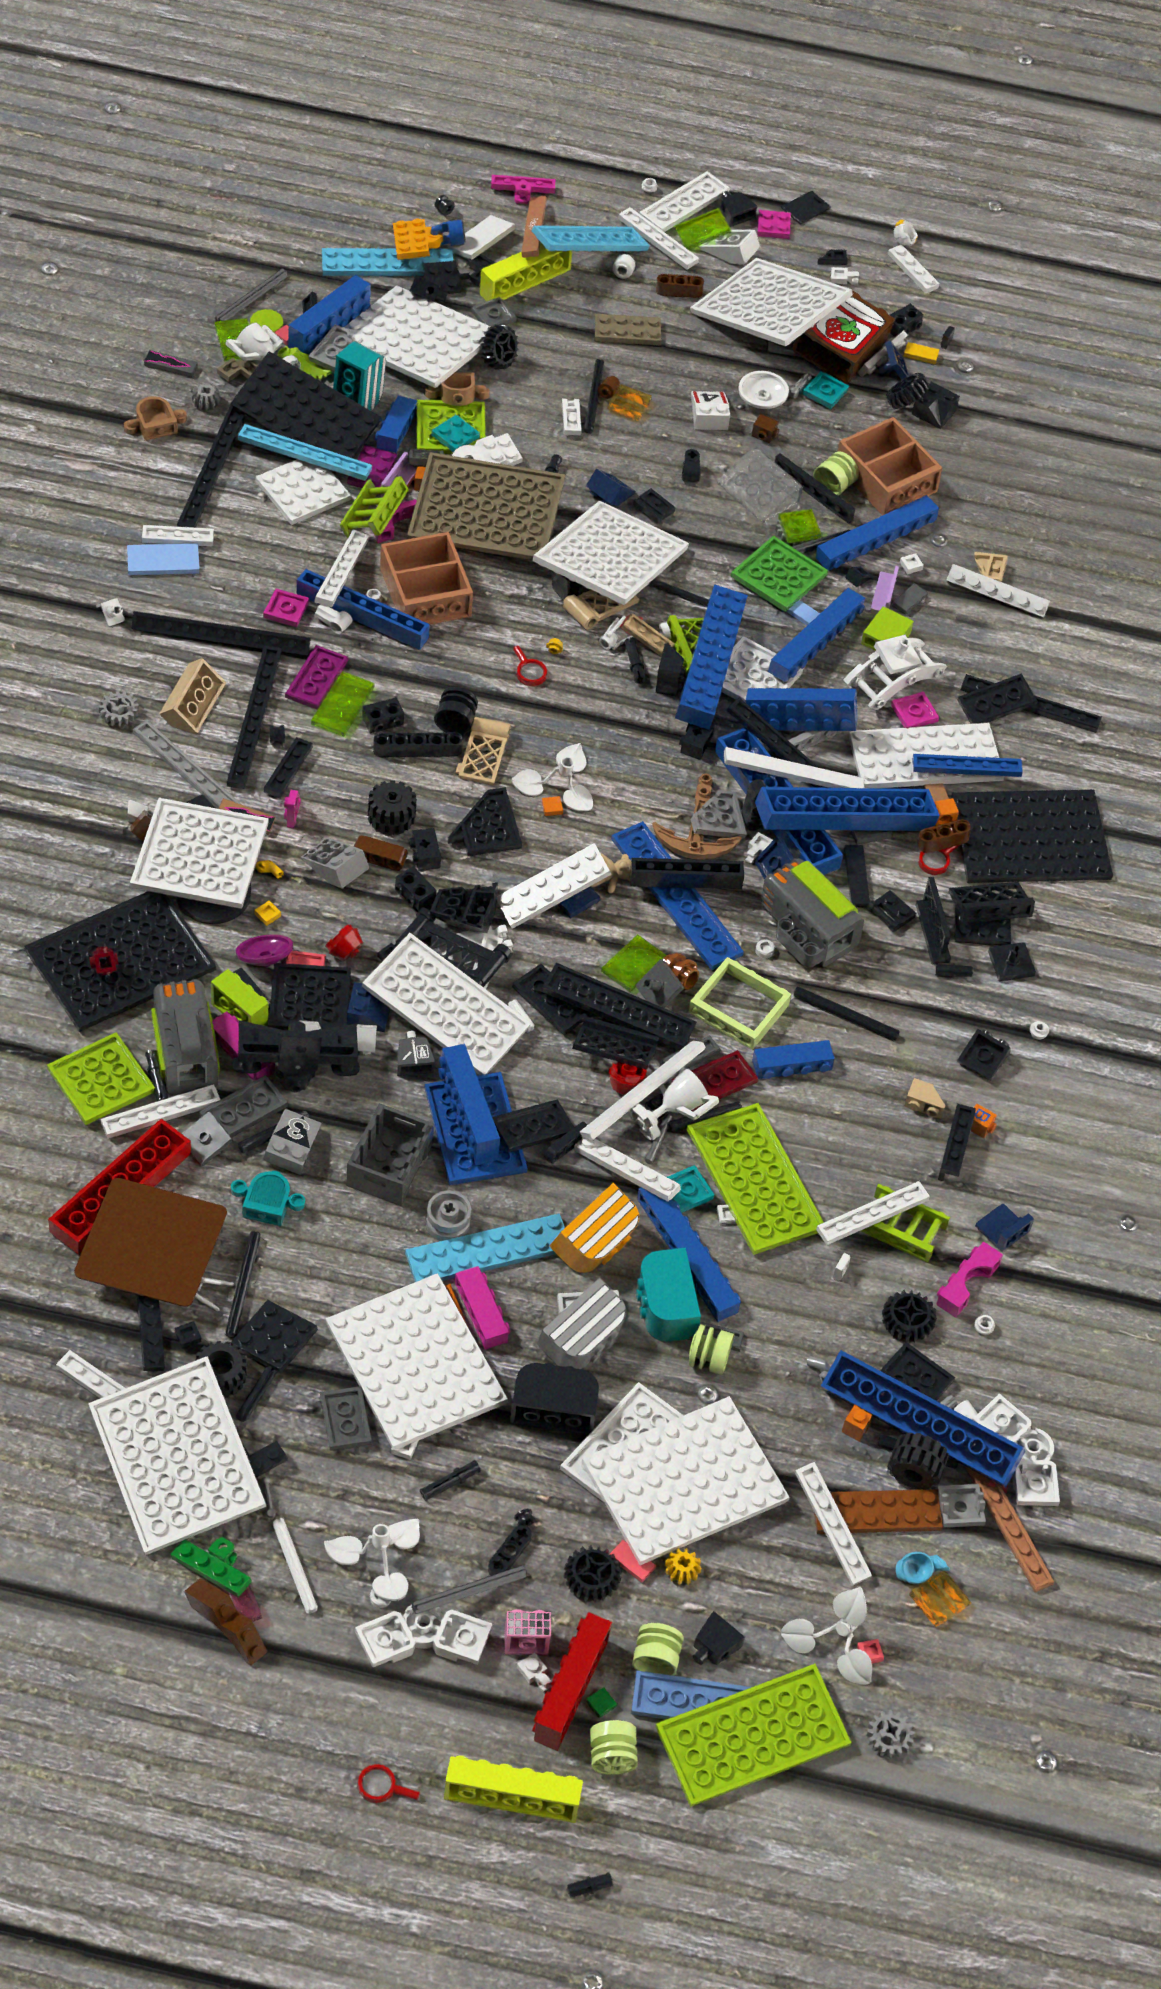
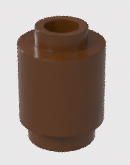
M615 376L606 377L598 388L599 394L605 399L612 398L620 387L619 379Z

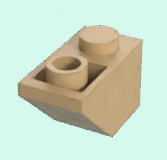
M914 1078L904 1107L941 1119L945 1104L933 1084Z

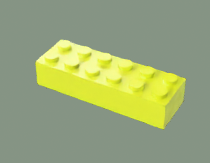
M540 243L538 256L523 258L522 253L519 252L481 269L480 295L486 301L498 297L505 300L571 270L572 251H549Z
M450 1756L444 1799L576 1823L583 1780H579L575 1776H557L553 1772H535L531 1768H513L509 1764H491L487 1760H469L465 1756Z

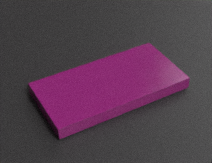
M315 645L286 691L285 698L318 710L346 666L348 656Z

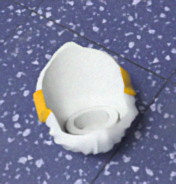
M901 219L895 224L893 234L897 243L903 246H912L917 241V233L911 222Z

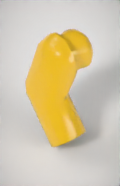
M271 860L256 862L255 868L260 873H272L276 878H280L284 873Z

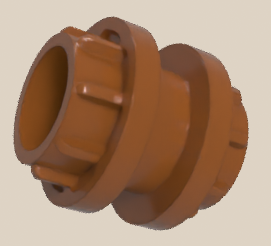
M681 953L668 954L663 958L684 986L683 990H689L697 983L699 971L697 970L696 962L691 959L686 960V957Z

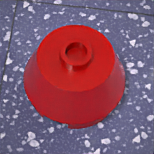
M348 924L333 939H330L325 947L329 950L330 955L345 961L349 957L351 959L360 952L358 949L363 945V941L358 929Z
M621 1062L612 1063V1067L609 1069L612 1089L626 1095L647 1078V1070Z

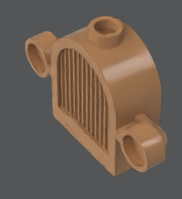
M454 372L436 388L429 386L425 389V396L427 398H437L440 396L444 403L455 406L470 404L474 401V397L488 399L490 390L484 385H475L474 373Z
M146 397L137 404V419L128 420L124 423V432L133 435L140 429L145 441L178 434L177 423H185L187 421V413L183 409L172 411L168 401L161 397Z

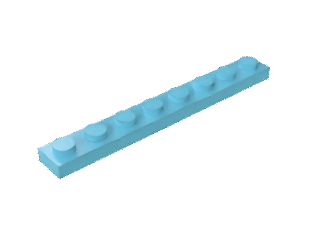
M244 424L238 434V440L364 481H366L372 470L371 464Z

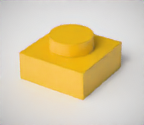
M267 901L254 910V915L268 926L281 917V911L270 901Z

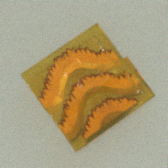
M621 384L616 395H613L607 410L638 421L651 402L652 395Z
M946 1571L930 1577L927 1583L912 1589L909 1593L910 1597L935 1627L954 1617L971 1604V1601Z

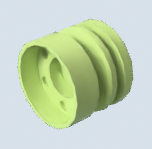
M835 452L814 470L813 477L836 495H840L858 479L859 469L856 462L849 455L843 452Z
M700 1324L690 1346L689 1366L694 1367L698 1358L700 1359L699 1369H702L706 1361L710 1362L709 1372L723 1375L731 1351L734 1333L721 1330L718 1337L714 1338V1328L710 1327L708 1334L704 1335L706 1325Z
M648 1623L642 1625L637 1638V1647L635 1648L632 1662L633 1667L638 1671L674 1676L677 1672L680 1658L678 1655L681 1652L684 1638L682 1633L676 1628L665 1624Z
M620 1720L604 1721L593 1725L590 1729L591 1747L593 1748L591 1751L592 1769L601 1774H623L634 1770L638 1766L637 1748L635 1747L637 1741L636 1727L632 1723Z

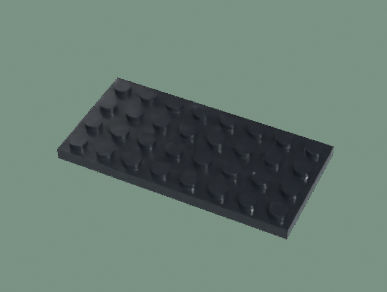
M268 351L230 403L231 407L278 435L353 459L382 420L379 415Z

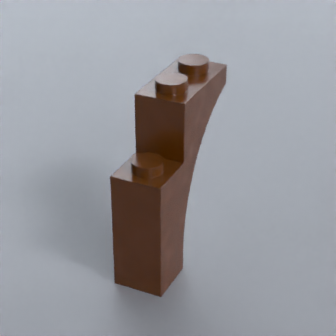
M201 1578L184 1591L191 1607L207 1617L223 1632L247 1664L253 1665L267 1653L253 1621L236 1610L227 1593Z

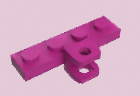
M492 175L491 189L514 191L516 203L529 204L531 193L533 192L555 194L556 179Z

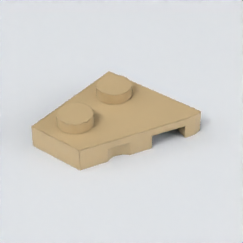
M975 552L974 559L980 574L1002 582L1008 556Z

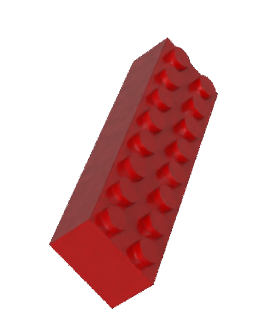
M161 1118L48 1219L49 1232L80 1255L111 1181L115 1178H122L155 1187L191 1154V1141Z

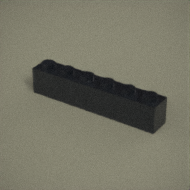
M631 858L630 886L742 890L744 861Z

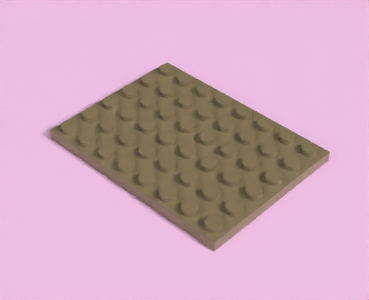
M430 452L407 539L449 532L454 546L457 548L533 560L534 554L550 542L565 482V474Z

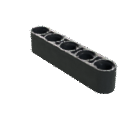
M456 732L379 733L373 739V753L377 757H456L462 753L463 737Z

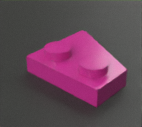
M290 790L289 797H285L284 808H286L284 819L287 820L288 828L295 827L301 803L299 792L296 790Z

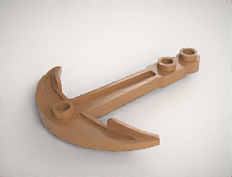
M702 774L698 779L694 813L699 811L710 799L713 778L709 774ZM656 822L652 823L653 830L662 844L670 851L691 859L717 858L732 851L742 840L741 836L719 838L717 843L704 842L703 834H694L692 823L687 839L674 836L675 832L673 830L665 828Z

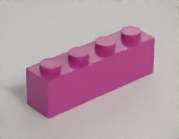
M226 1011L213 1019L212 1022L216 1043L234 1059L238 1057V1020ZM262 1062L259 1072L247 1075L253 1081L265 1075L269 1077L275 1073V1062Z
M479 1266L457 1272L455 1275V1285L486 1350L508 1343V1335L511 1331L509 1324L504 1322L502 1318L501 1307L495 1303L493 1290L487 1286L486 1274L484 1272L481 1273Z

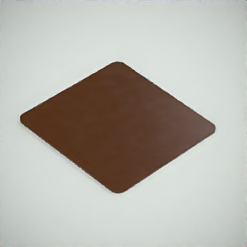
M115 1178L108 1187L75 1267L74 1274L82 1280L188 1307L193 1303L227 1216V1209L219 1204L122 1178Z

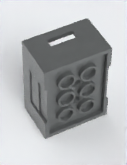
M379 1103L347 1163L346 1186L402 1207L422 1161L426 1160L433 1146L434 1123ZM397 1153V1156L392 1157L390 1154ZM383 1168H388L389 1171H388V1172H384L382 1169H383Z

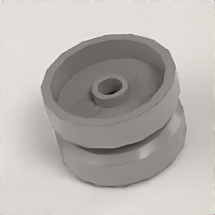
M450 1190L439 1192L430 1199L427 1207L426 1226L433 1238L438 1241H444L465 1236L469 1232L471 1205L468 1199L459 1192Z

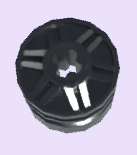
M461 687L445 689L434 716L436 726L444 732H456L461 735L468 733L478 707L476 696L471 691Z

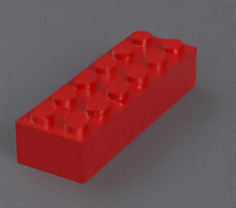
M590 1612L587 1613L585 1619H580L576 1637L573 1636L571 1638L568 1654H564L559 1666L561 1667L560 1671L555 1673L552 1679V1688L550 1692H546L543 1698V1707L535 1715L533 1721L535 1724L532 1732L535 1733V1742L553 1750H559L609 1642L611 1621Z

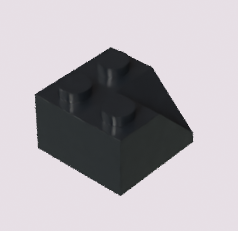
M931 381L928 391L924 396L915 401L912 415L941 429L957 411L960 396Z
M669 643L664 644L658 668L655 693L676 697L677 691L682 689L683 680L681 678L685 677L686 666H683L684 658Z

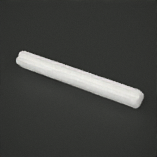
M283 1518L275 1519L273 1527L305 1611L308 1614L317 1611V1604Z

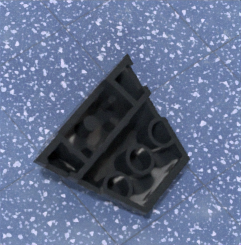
M498 882L492 883V886L481 887L480 884L475 885L472 889H464L463 887L439 889L430 914L455 927L473 932L488 933L496 912Z

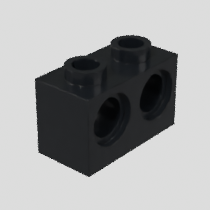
M911 303L891 313L890 316L895 318L890 334L896 338L902 331L908 335L910 332L918 330L922 326L924 314Z
M397 697L363 706L362 719L369 733L380 732L404 725V711Z
M414 866L396 876V892L402 895L408 905L414 907L417 912L421 908H426L434 903L437 890Z

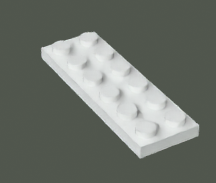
M706 171L640 211L639 214L660 230L666 232L721 198V195L725 191L729 192L730 188Z
M595 843L498 895L497 901L513 929L610 876L611 872Z

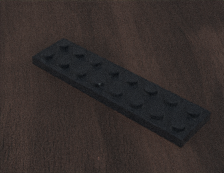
M555 963L541 992L625 1028L659 1037L658 1042L677 1050H681L686 1046L697 1023L694 1020L559 963Z

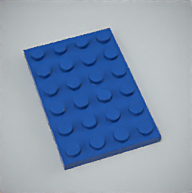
M491 1073L485 1076L478 1075L477 1078L492 1117L512 1112L502 1073ZM445 1082L425 1084L424 1089L449 1185L527 1173L528 1168L523 1150L519 1149L507 1153L501 1141L497 1161L475 1166L473 1158L470 1159L468 1156L467 1142H463L462 1128L457 1126L456 1112L451 1109L450 1095L445 1093Z

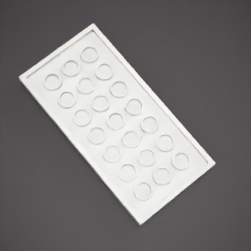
M989 723L849 731L848 736L858 776L864 778V788L1004 780V776L913 772V754L999 758Z
M411 933L402 940L362 983L364 989L441 1047L446 1048L465 1043L474 1070L478 1075L485 1076L531 1025L529 1021Z

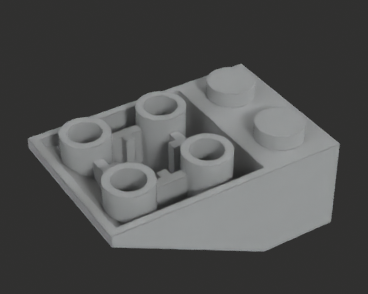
M329 837L323 839L317 846L309 849L306 854L301 856V859L326 881L340 888H344L369 869L362 849Z

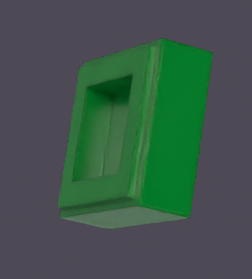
M604 1687L586 1699V1703L598 1718H601L617 1707L616 1701Z

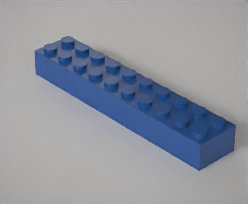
M714 584L675 719L708 730L710 729L748 595Z
M746 727L717 738L715 753L745 794H747L749 784L757 779L763 780L766 787H793L787 778L724 763V750L726 747L771 757L758 738ZM772 830L776 837H782L794 859L799 858L803 861H809L823 875L840 869L843 854L825 830Z
M761 787L755 801L764 829L922 831L923 829L934 827L940 816L929 789Z
M842 1350L838 1353L821 1384L824 1391L852 1406L856 1405L873 1414V1417L904 1434L911 1432L932 1437L933 1440H937L941 1443V1446L947 1449L949 1458L1005 1488L1026 1452L1024 1447Z

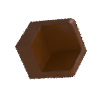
M145 810L130 826L131 832L143 842L152 819V815Z

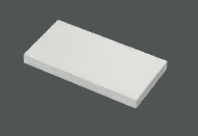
M490 215L465 233L466 243L450 246L449 244L448 249H452L455 254L473 259L515 229V224Z

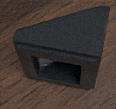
M861 566L851 567L845 578L855 587H859L870 580L872 576Z

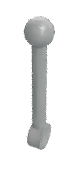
M263 1477L262 1484L265 1486L268 1504L267 1516L274 1518L276 1512L272 1508L269 1490L270 1479Z

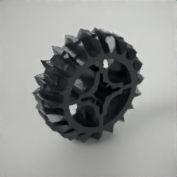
M495 324L488 327V331L484 332L485 336L481 337L484 342L480 344L483 346L480 350L483 353L481 358L485 359L484 363L488 367L495 370H504L515 362V357L518 356L517 350H519L517 345L520 342L517 341L518 336L515 335V330H512L511 327L505 324Z
M911 374L892 386L886 394V398L892 408H905L924 396L930 388V384L924 374Z
M905 1290L901 1294L896 1292L894 1296L888 1298V1301L883 1306L882 1321L883 1324H886V1330H891V1336L898 1335V1340L902 1337L905 1338L906 1342L909 1339H912L914 1342L918 1338L923 1340L925 1335L929 1336L931 1334V1330L934 1329L937 1315H935L936 1308H933V1302H927V1296L922 1298L920 1292L917 1295L913 1294L912 1290L909 1293H906Z
M592 1545L589 1546L588 1550L583 1546L580 1548V1552L575 1550L573 1556L568 1557V1563L564 1567V1579H567L566 1586H571V1593L577 1592V1598H580L582 1595L585 1596V1601L589 1597L593 1598L594 1602L597 1601V1597H600L602 1600L605 1599L606 1595L611 1597L613 1591L618 1589L622 1569L619 1568V1561L615 1560V1554L608 1555V1549L601 1551L600 1545L597 1547V1550L593 1549ZM584 1564V1569H582L581 1572L576 1574V1569L580 1565ZM606 1574H609V1579L606 1582L601 1583V1578L605 1577Z

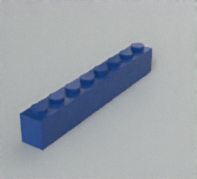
M927 495L819 545L815 558L828 571L838 568L854 558L865 555L871 550L878 549L888 542H893L895 539L905 536L916 529L918 530L924 525L933 523L937 520L939 507Z
M305 569L297 579L296 594L308 597L310 601L315 603V597L326 578ZM343 586L333 606L330 607L339 613L345 611L351 616L352 620L419 650L429 639L430 624Z
M847 588L771 659L768 672L784 682L795 677L800 668L803 669L810 659L815 658L818 651H822L829 641L832 642L836 635L845 629L848 623L851 624L855 617L864 611L865 597Z
M642 1187L639 1188L637 1200L669 1249L686 1248L694 1287L716 1321L719 1322L737 1314L741 1304L739 1295L733 1292L729 1280L721 1274L718 1263L712 1260L708 1248L702 1245L698 1233L692 1230L688 1218L683 1216L678 1203L673 1201V1199L668 1202Z

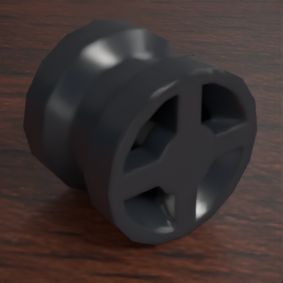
M441 195L435 201L434 206L446 216L454 210L455 203L449 200L446 195Z
M269 725L270 744L275 742L285 743L284 725L279 727Z

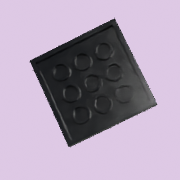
M275 963L268 1027L288 1030L289 1024L294 1021L319 1022L321 1029L347 1025L351 968Z

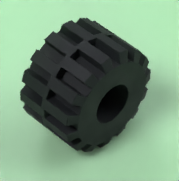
M390 780V783H386V781L381 782L380 786L375 785L373 791L370 790L368 798L369 823L372 824L375 830L380 829L379 832L383 834L389 832V835H394L395 832L402 834L404 829L407 831L411 829V825H414L416 818L417 799L415 792H412L410 786L405 787V783H395V780Z
M911 1432L906 1433V1435L901 1434L897 1438L887 1469L890 1475L895 1477V1480L903 1483L905 1486L913 1487L917 1490L935 1489L940 1483L949 1454L947 1449L941 1446V1443L937 1440H933L932 1437Z

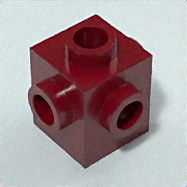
M107 946L96 948V951L92 952V957H89L91 969H95L97 974L109 975L112 974V971H116V965L118 964L117 953H114L112 949H108ZM101 957H106V961L104 963H101L99 961Z

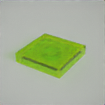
M812 509L779 513L778 520L787 543L821 539L822 533Z

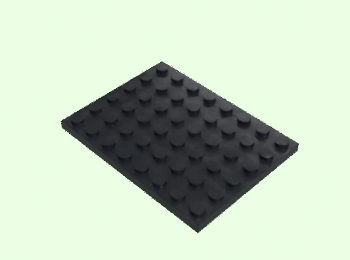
M1094 789L952 792L951 799H954L959 811L957 820H966L971 826L969 840L960 845L967 883L1112 880L1113 872Z
M151 891L140 894L24 946L25 952L79 1032L154 999V989L160 983H179L182 980L192 981L216 970V964L168 896ZM107 946L108 949H112L114 953H117L118 964L116 965V971H112V974L100 975V973L97 974L95 972V969H91L89 957H92V952L96 951L98 947ZM101 957L99 961L101 963H104L106 961V957Z

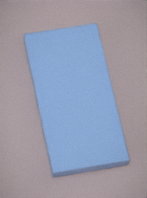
M198 543L127 545L128 575L199 574Z

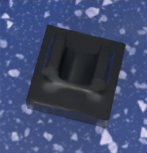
M658 1094L647 1101L645 1108L653 1112L662 1106L663 1095ZM669 1111L662 1114L660 1117L657 1118V1120L663 1117L665 1114L669 1113Z

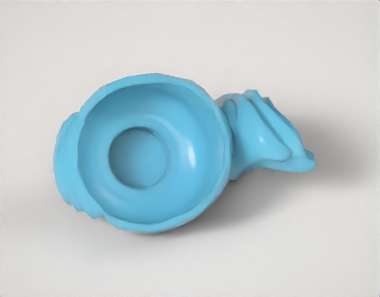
M922 1552L906 1554L896 1564L898 1580L908 1581L911 1584L925 1582L938 1570H950L947 1563L938 1555L928 1556Z

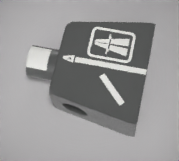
M415 1031L406 1032V1039L399 1040L397 1076L434 1073L435 1060L427 1038H417Z

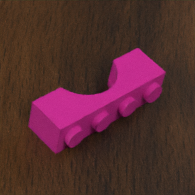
M984 1241L979 1247L975 1246L970 1253V1258L968 1260L964 1259L960 1264L957 1274L954 1272L948 1279L947 1286H942L937 1292L938 1300L936 1305L957 1318L967 1306L970 1297L965 1282L977 1276L990 1278L1000 1266L1003 1254Z

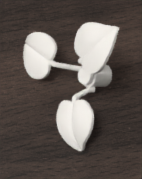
M581 743L562 749L556 756L558 766L544 780L541 781V775L531 769L522 770L512 778V783L518 791L528 796H537L543 792L542 784H545L558 772L562 777L568 776V787L570 790L565 791L563 794L565 805L575 811L592 810L593 799L589 790L582 785L572 787V772H580L586 766V757Z
M419 1519L405 1520L390 1526L384 1524L374 1526L372 1536H368V1541L363 1549L361 1541L352 1536H343L324 1541V1547L327 1554L336 1563L352 1565L359 1561V1554H364L372 1542L376 1549L382 1550L385 1576H379L374 1580L372 1585L373 1591L378 1597L385 1600H401L408 1592V1581L404 1575L398 1572L389 1575L386 1547L392 1544L399 1549H410L416 1546L420 1538Z
M862 1587L841 1592L834 1598V1612L842 1619L837 1624L835 1623L823 1631L813 1634V1624L805 1619H795L783 1626L781 1630L782 1637L789 1647L798 1653L810 1652L815 1647L814 1638L836 1629L839 1635L848 1637L844 1650L846 1655L840 1656L837 1660V1666L842 1676L855 1684L867 1685L872 1682V1662L868 1654L860 1649H853L849 1652L851 1639L854 1637L852 1632L866 1618L867 1606Z

